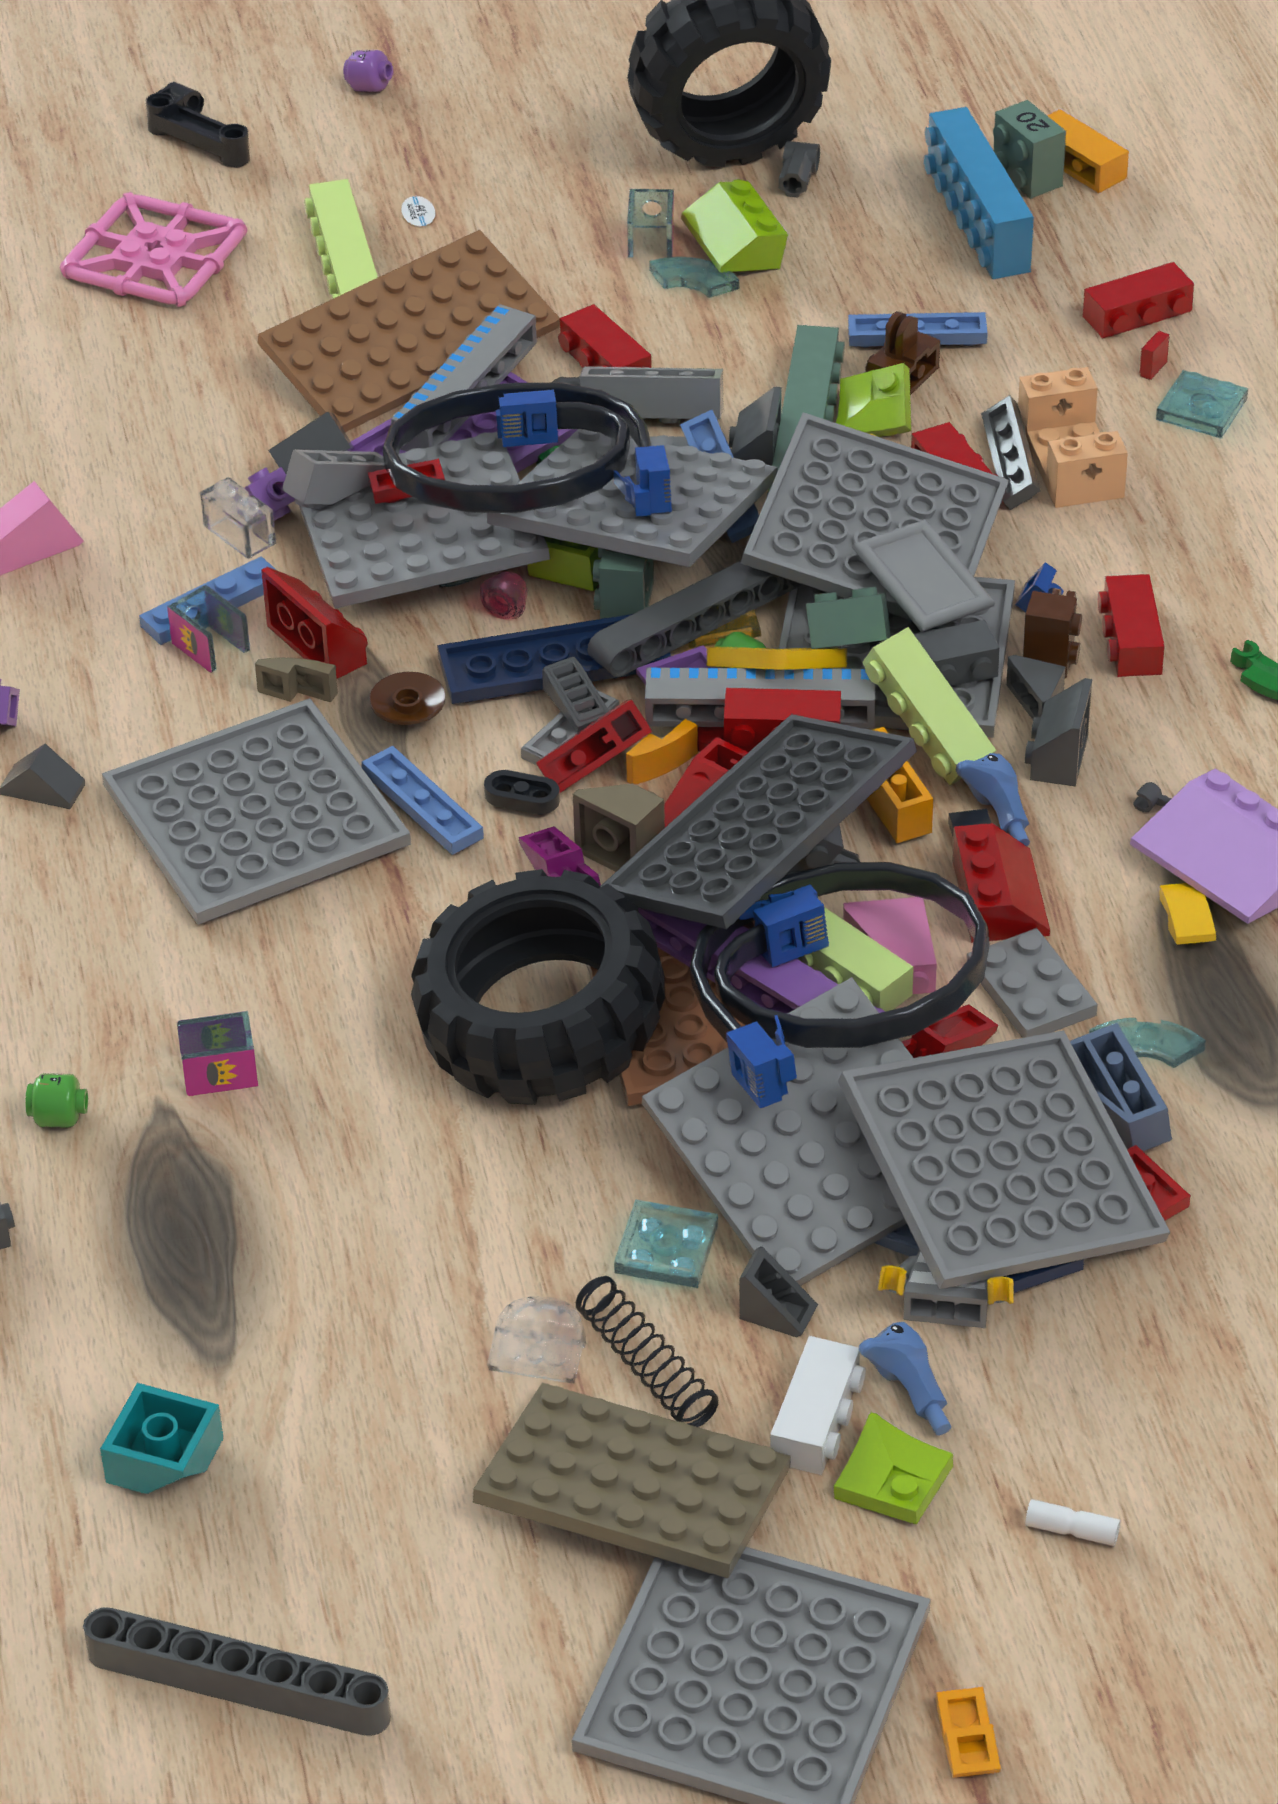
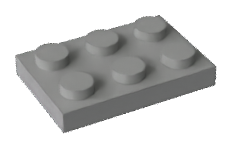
M1037 928L989 946L985 976L981 985L1022 1038L1052 1033L1097 1016L1098 1004ZM972 952L967 953V961L971 957Z

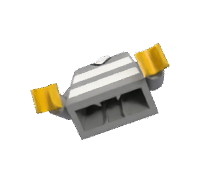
M920 1249L917 1255L910 1256L899 1267L892 1265L881 1267L878 1290L888 1289L900 1296H903L905 1291L904 1320L986 1328L987 1304H994V1302L1002 1303L1004 1301L1014 1304V1280L1009 1277H992L983 1281L939 1290Z

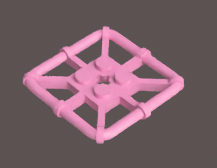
M132 192L124 193L122 198L114 202L97 223H92L85 230V236L61 262L60 271L66 279H73L113 290L116 295L126 296L130 294L165 304H176L177 307L185 306L186 301H189L197 294L213 274H218L224 267L225 259L246 235L247 227L242 219H234L196 209L190 203L182 202L181 204H176L144 195H133ZM138 208L173 216L174 218L166 227L152 222H145ZM126 211L134 225L127 236L107 232L122 213ZM190 221L217 227V229L196 234L183 231ZM221 244L214 253H209L207 256L194 254L197 249ZM94 245L115 249L111 254L82 260ZM182 267L197 270L198 272L185 287L179 286L174 276ZM117 269L126 273L114 277L100 272ZM142 276L164 282L168 290L141 284L138 281Z

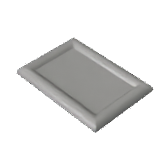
M926 519L852 545L854 551L921 632L995 605L994 600Z

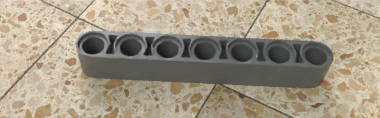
M741 561L600 630L591 638L588 644V655L614 677L624 676L636 670V668L723 626L803 584L741 564Z
M103 1607L89 1613L84 1620L83 1629L89 1660L94 1666L101 1669L360 1735L372 1736L386 1730L390 1724L391 1711L388 1686L386 1681L376 1674L114 1608Z

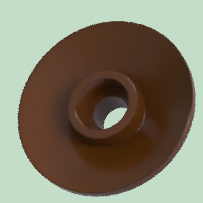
M399 672L389 675L380 680L370 693V705L373 712L379 718L399 725H413L430 720L442 710L445 704V690L442 684L432 676L420 672Z

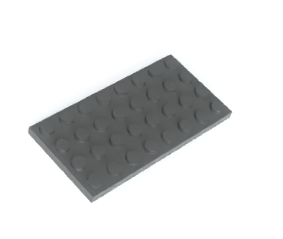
M791 714L607 879L600 888L607 883L610 884L640 909L727 929L917 752L914 738Z

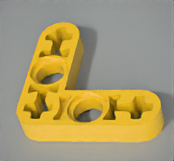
M707 647V666L778 670L847 667V648L771 649Z

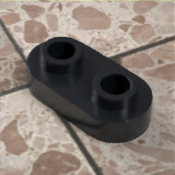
M498 770L489 774L484 781L485 799L496 807L543 815L554 811L560 803L559 786L554 780L547 777L510 770Z

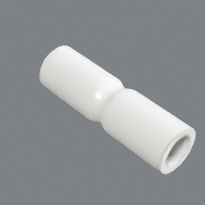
M1031 1499L1027 1510L1025 1526L1063 1535L1072 1534L1076 1538L1115 1546L1121 1520L1086 1511H1073L1068 1507Z

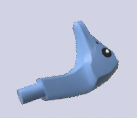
M990 753L975 761L965 760L959 762L956 765V772L969 786L974 797L983 805H992L997 813L1000 828L1028 846L1030 841L1024 829L1029 825L1021 803L1017 775L1012 765L1001 754Z
M905 1322L893 1323L881 1331L875 1338H869L859 1345L861 1355L869 1359L888 1381L899 1380L904 1385L917 1415L928 1420L936 1435H943L951 1429V1424L942 1410L947 1405V1401L929 1365L927 1347L914 1329Z

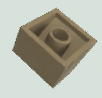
M633 783L578 789L573 793L575 844L582 849L583 856L615 872L665 828L664 799Z

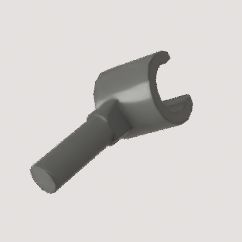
M1148 782L1137 791L1138 797L1133 805L1141 812H1149L1156 804L1164 807L1172 798L1163 795L1158 785Z

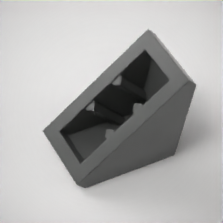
M1018 655L1008 657L1006 685L1032 720H1034V716L1041 717L1045 701L1064 691L1066 667Z
M45 743L14 764L0 786V795L71 809L85 786V779Z
M762 1246L758 1247L739 1278L740 1319L794 1337L801 1336L818 1304Z

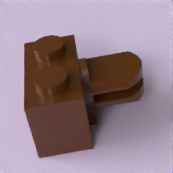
M896 311L886 324L884 346L876 354L869 357L865 372L904 363L910 370L911 395L939 369L940 340L919 332L918 318L913 316L907 317L905 313Z
M1053 588L1052 594L1032 591L1025 614L1023 657L1066 667L1065 678H1067L1070 664L1077 665L1080 653V642H1074L1075 636L1080 634L1082 614L1076 613V591L1068 590L1066 596L1061 595V589Z

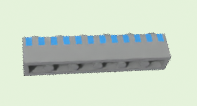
M499 304L490 315L483 319L478 328L466 337L463 344L448 356L446 362L430 375L428 381L417 392L413 393L402 409L393 415L390 426L416 405L454 391L500 384L537 344L536 316ZM470 416L456 418L422 431L400 450L407 452L414 448L423 449L441 445L448 441Z
M646 668L645 719L650 727H676L684 719L697 724L698 727H724L726 688L841 691V724L859 728H875V684L868 678L865 669Z

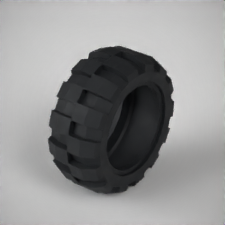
M661 0L646 16V31L637 30L628 60L630 66L627 79L631 97L650 136L657 139L661 147L688 162L694 157L695 161L703 166L725 167L727 160L739 159L741 164L761 159L763 158V151L775 145L781 149L785 146L786 141L795 139L798 136L797 128L803 122L811 123L822 106L823 95L821 92H826L828 89L832 60L828 54L829 43L807 0H671L668 3ZM749 42L766 43L775 46L774 52L766 66L753 79L734 90L716 95H695L683 91L686 82L694 70L708 57L724 48Z
M543 869L515 873L516 880L496 885L494 880H491L468 891L467 902L460 907L450 904L432 924L429 934L430 938L422 940L411 974L414 983L411 997L427 1049L439 1067L451 1076H454V1079L464 1087L486 1098H489L494 1092H499L501 1097L509 1104L536 1105L538 1097L557 1095L559 1102L587 1094L586 1085L600 1078L606 1083L610 1082L629 1068L632 1050L644 1051L660 1019L659 1013L665 1000V975L657 943L649 922L639 914L638 907L610 884L607 883L600 888L599 883L590 875L564 870L561 877L547 876ZM567 960L583 963L598 970L593 979L581 991L549 1008L518 1013L498 1011L479 1004L483 995L498 980L521 967L533 963Z

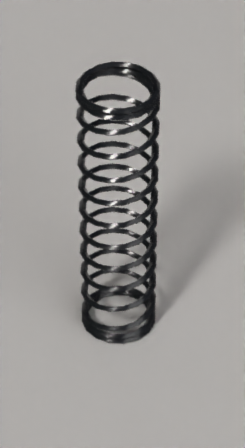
M601 1276L589 1281L580 1290L575 1301L576 1309L580 1314L592 1323L595 1331L601 1333L605 1342L611 1344L612 1350L621 1355V1360L631 1366V1371L634 1375L639 1376L642 1384L651 1389V1394L661 1400V1405L664 1409L671 1411V1416L674 1420L686 1422L697 1419L687 1423L695 1427L705 1424L716 1412L719 1404L717 1394L713 1390L704 1389L705 1381L703 1379H694L695 1370L690 1367L684 1368L685 1359L682 1356L674 1357L675 1348L673 1345H664L665 1337L663 1334H654V1324L645 1323L644 1313L635 1312V1303L633 1301H625V1292L617 1290V1284L611 1277ZM611 1283L610 1292L597 1303L596 1307L585 1310L586 1302L595 1289L602 1284ZM615 1294L622 1295V1301L607 1316L595 1319L597 1313L610 1305ZM626 1304L631 1305L632 1311L628 1316L623 1318L616 1327L605 1329V1325L610 1317L616 1314L622 1306ZM633 1316H641L642 1321L640 1325L633 1329L627 1337L614 1340L618 1330L627 1324ZM603 1321L602 1328H598L595 1322ZM649 1326L652 1329L650 1336L643 1340L637 1348L624 1351L629 1339L634 1337L643 1327ZM613 1332L612 1338L608 1339L605 1333ZM658 1337L662 1340L659 1348L653 1351L647 1359L634 1362L639 1350L645 1347L651 1339ZM623 1342L620 1351L616 1348L615 1344ZM668 1348L672 1351L669 1359L662 1363L657 1370L644 1374L649 1361L655 1358L661 1350ZM633 1353L630 1362L625 1358V1355ZM680 1360L682 1362L679 1370L667 1381L654 1385L659 1372L665 1369L671 1361ZM643 1364L641 1373L637 1372L634 1366ZM682 1372H691L689 1381L676 1393L664 1396L670 1382L675 1380ZM653 1375L651 1384L647 1383L644 1377ZM695 1382L701 1383L700 1391L690 1395L681 1406L674 1407L677 1398L682 1392ZM664 1386L661 1395H658L654 1388ZM703 1396H712L709 1404L701 1412L690 1418L683 1419L686 1410L696 1400ZM673 1398L671 1407L664 1402V1399Z

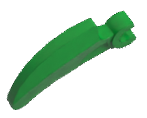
M1246 640L1244 642L1243 652L1233 648L1230 662L1236 667L1247 669L1241 673L1240 681L1252 690L1278 700V663L1259 651V646L1253 641Z

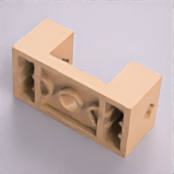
M1088 367L1036 373L1019 377L1018 406L1028 445L1055 508L1119 499L1125 496L1128 452L1118 431L1100 432L1095 419L1098 388Z

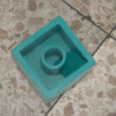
M137 1382L100 1448L105 1482L148 1494L181 1478L206 1472L224 1439L219 1404Z

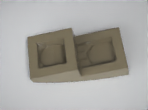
M300 658L258 659L255 663L257 690L259 693L290 702L297 693L327 702H332L338 694L336 667L333 664Z

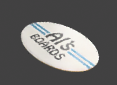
M412 196L407 198L402 204L403 217L414 226H427L435 218L434 206L423 197Z

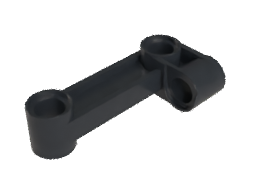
M173 81L146 98L148 130L152 134H170L220 156L221 162L229 167H240L249 162L250 151L247 127L241 124L226 125L200 114L204 106V98L199 91Z

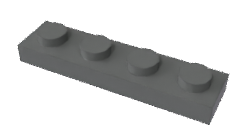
M1009 395L981 413L996 474L1009 480L1002 500L1012 510L1039 493L1040 487L1018 403Z

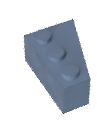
M1118 1023L1070 1041L1126 1149L1137 1145L1142 1151L1172 1140L1168 1108Z

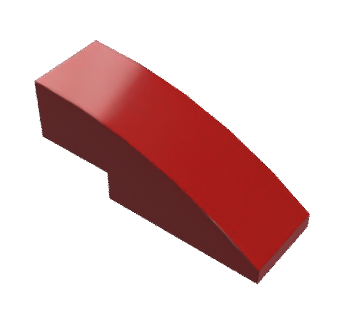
M968 1004L912 1035V1038L904 1040L902 1043L913 1058L982 1046L996 1033L998 1024Z

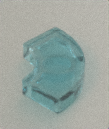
M667 257L649 261L650 272L665 289L686 287L701 291L709 298L739 289V278L731 271L719 272L711 261L692 257Z
M1123 1018L1089 1029V1033L1118 1023L1137 1057L1160 1060L1172 1068L1179 1066L1205 1050V1039L1181 1025L1161 1020V1023L1158 1024L1137 1022V1018Z

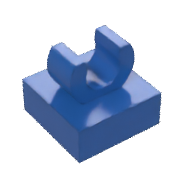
M1045 562L1025 583L1015 605L1026 612L1032 591L1052 594L1053 588L1061 589L1062 595L1063 589L1059 585L1051 583L1057 570Z

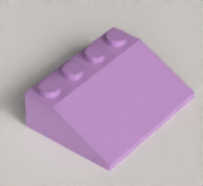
M1216 768L1189 781L1131 838V846L1247 924L1278 908V809Z

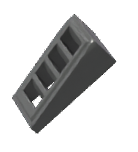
M575 657L564 659L543 668V690L577 732H580L609 712L587 673ZM589 708H592V709H593V710L587 711V712H585V713L578 714V712H581V711H583V710H586V709H589Z

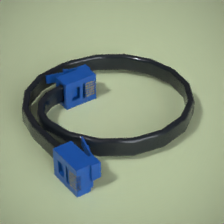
M505 383L454 391L413 407L391 424L383 445L384 467L396 488L428 505L467 513H519L566 504L602 489L614 479V484L625 495V500L634 507L636 516L672 512L670 469L664 445H651L648 427L633 405L598 389L566 383ZM496 412L498 439L502 438L503 447L558 443V429H582L601 433L615 440L614 447L594 464L558 478L517 485H466L431 478L403 464L398 456L400 449L422 431L456 418ZM630 436L638 446L635 447L637 485L634 484L630 476L623 478L619 474L626 466L630 449Z
M892 862L834 863L785 875L727 929L706 925L697 936L690 964L691 982L705 1017L728 1043L733 1077L761 1109L782 1101V1096L788 1094L787 1082L797 1078L794 1054L785 1045V1042L804 1048H862L914 1035L956 1012L984 980L990 946L988 926L972 896L937 873ZM891 890L934 901L962 919L974 939L971 957L947 985L906 1007L861 1018L805 1019L761 1007L731 985L734 974L746 962L761 954L772 967L828 947L825 909L818 896L838 891ZM754 921L755 927L734 937L718 956L714 972L718 999L713 994L706 978L711 956L735 930ZM736 1019L745 1026L741 1027V1025L736 1021Z

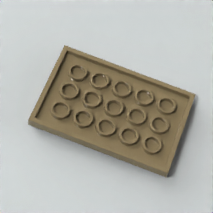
M541 1383L473 1488V1503L729 1578L789 1471L791 1455L775 1452L774 1449L768 1446H761L730 1437L726 1434L716 1433L688 1425L684 1422H677L642 1410L608 1402L601 1398H594L570 1391L559 1386Z

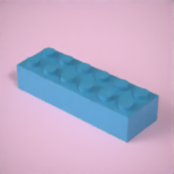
M961 107L929 113V127L925 128V140L928 146V155L924 156L925 171L928 175H932L937 192L943 194L947 209L953 211L956 216L958 228L960 230L963 229L966 233L970 248H974L977 252L981 267L987 269L992 279L1030 273L1034 216L969 109Z

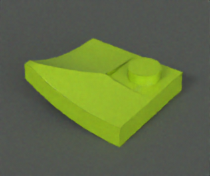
M904 363L841 378L840 401L836 423L868 434L872 433L878 437L910 432L909 368Z
M871 1412L852 1455L834 1485V1499L917 1525L953 1468V1453L922 1442L896 1428L878 1414Z

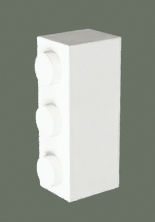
M813 1336L808 1337L770 1434V1448L774 1449L775 1452L791 1455L790 1468L822 1475L828 1458L833 1460L836 1458L841 1440V1434L838 1433L841 1425L848 1426L853 1410V1400L850 1399L853 1392H861L865 1379L866 1368L860 1366L859 1347Z

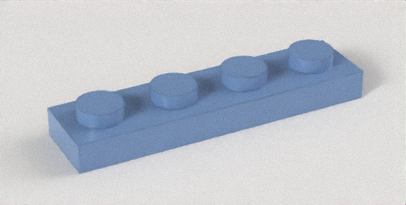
M985 312L906 314L907 317L913 316L918 318V331L939 339L940 345L963 344L971 346L987 344ZM892 314L848 315L849 346L865 348L884 346L886 324Z
M713 410L680 424L689 446L696 447L698 451L712 454L718 452L727 453L734 458ZM755 504L726 531L732 543L752 534L759 517Z
M262 556L139 615L140 627L162 645L171 640L167 607L197 628L210 621L206 585L238 608L264 595L261 569L265 567L275 568Z
M394 746L361 762L362 769L371 781L452 855L484 839L483 826Z

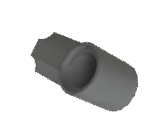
M786 141L783 154V168L779 177V189L783 190L786 196L799 197L802 192L807 191L812 173H817L820 144Z

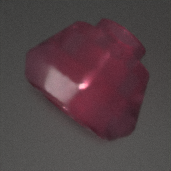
M501 572L488 578L480 586L482 604L493 616L501 619H515L520 617L525 611L528 589L524 580L519 575L511 572Z

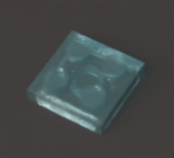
M1183 370L1157 407L1156 420L1222 438L1245 404L1248 397V388L1235 385L1232 382L1206 377L1196 372Z
M635 1199L614 1261V1273L698 1288L717 1231L718 1214Z

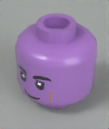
M357 50L345 61L343 74L345 81L354 91L380 92L386 88L389 80H391L393 66L382 51Z

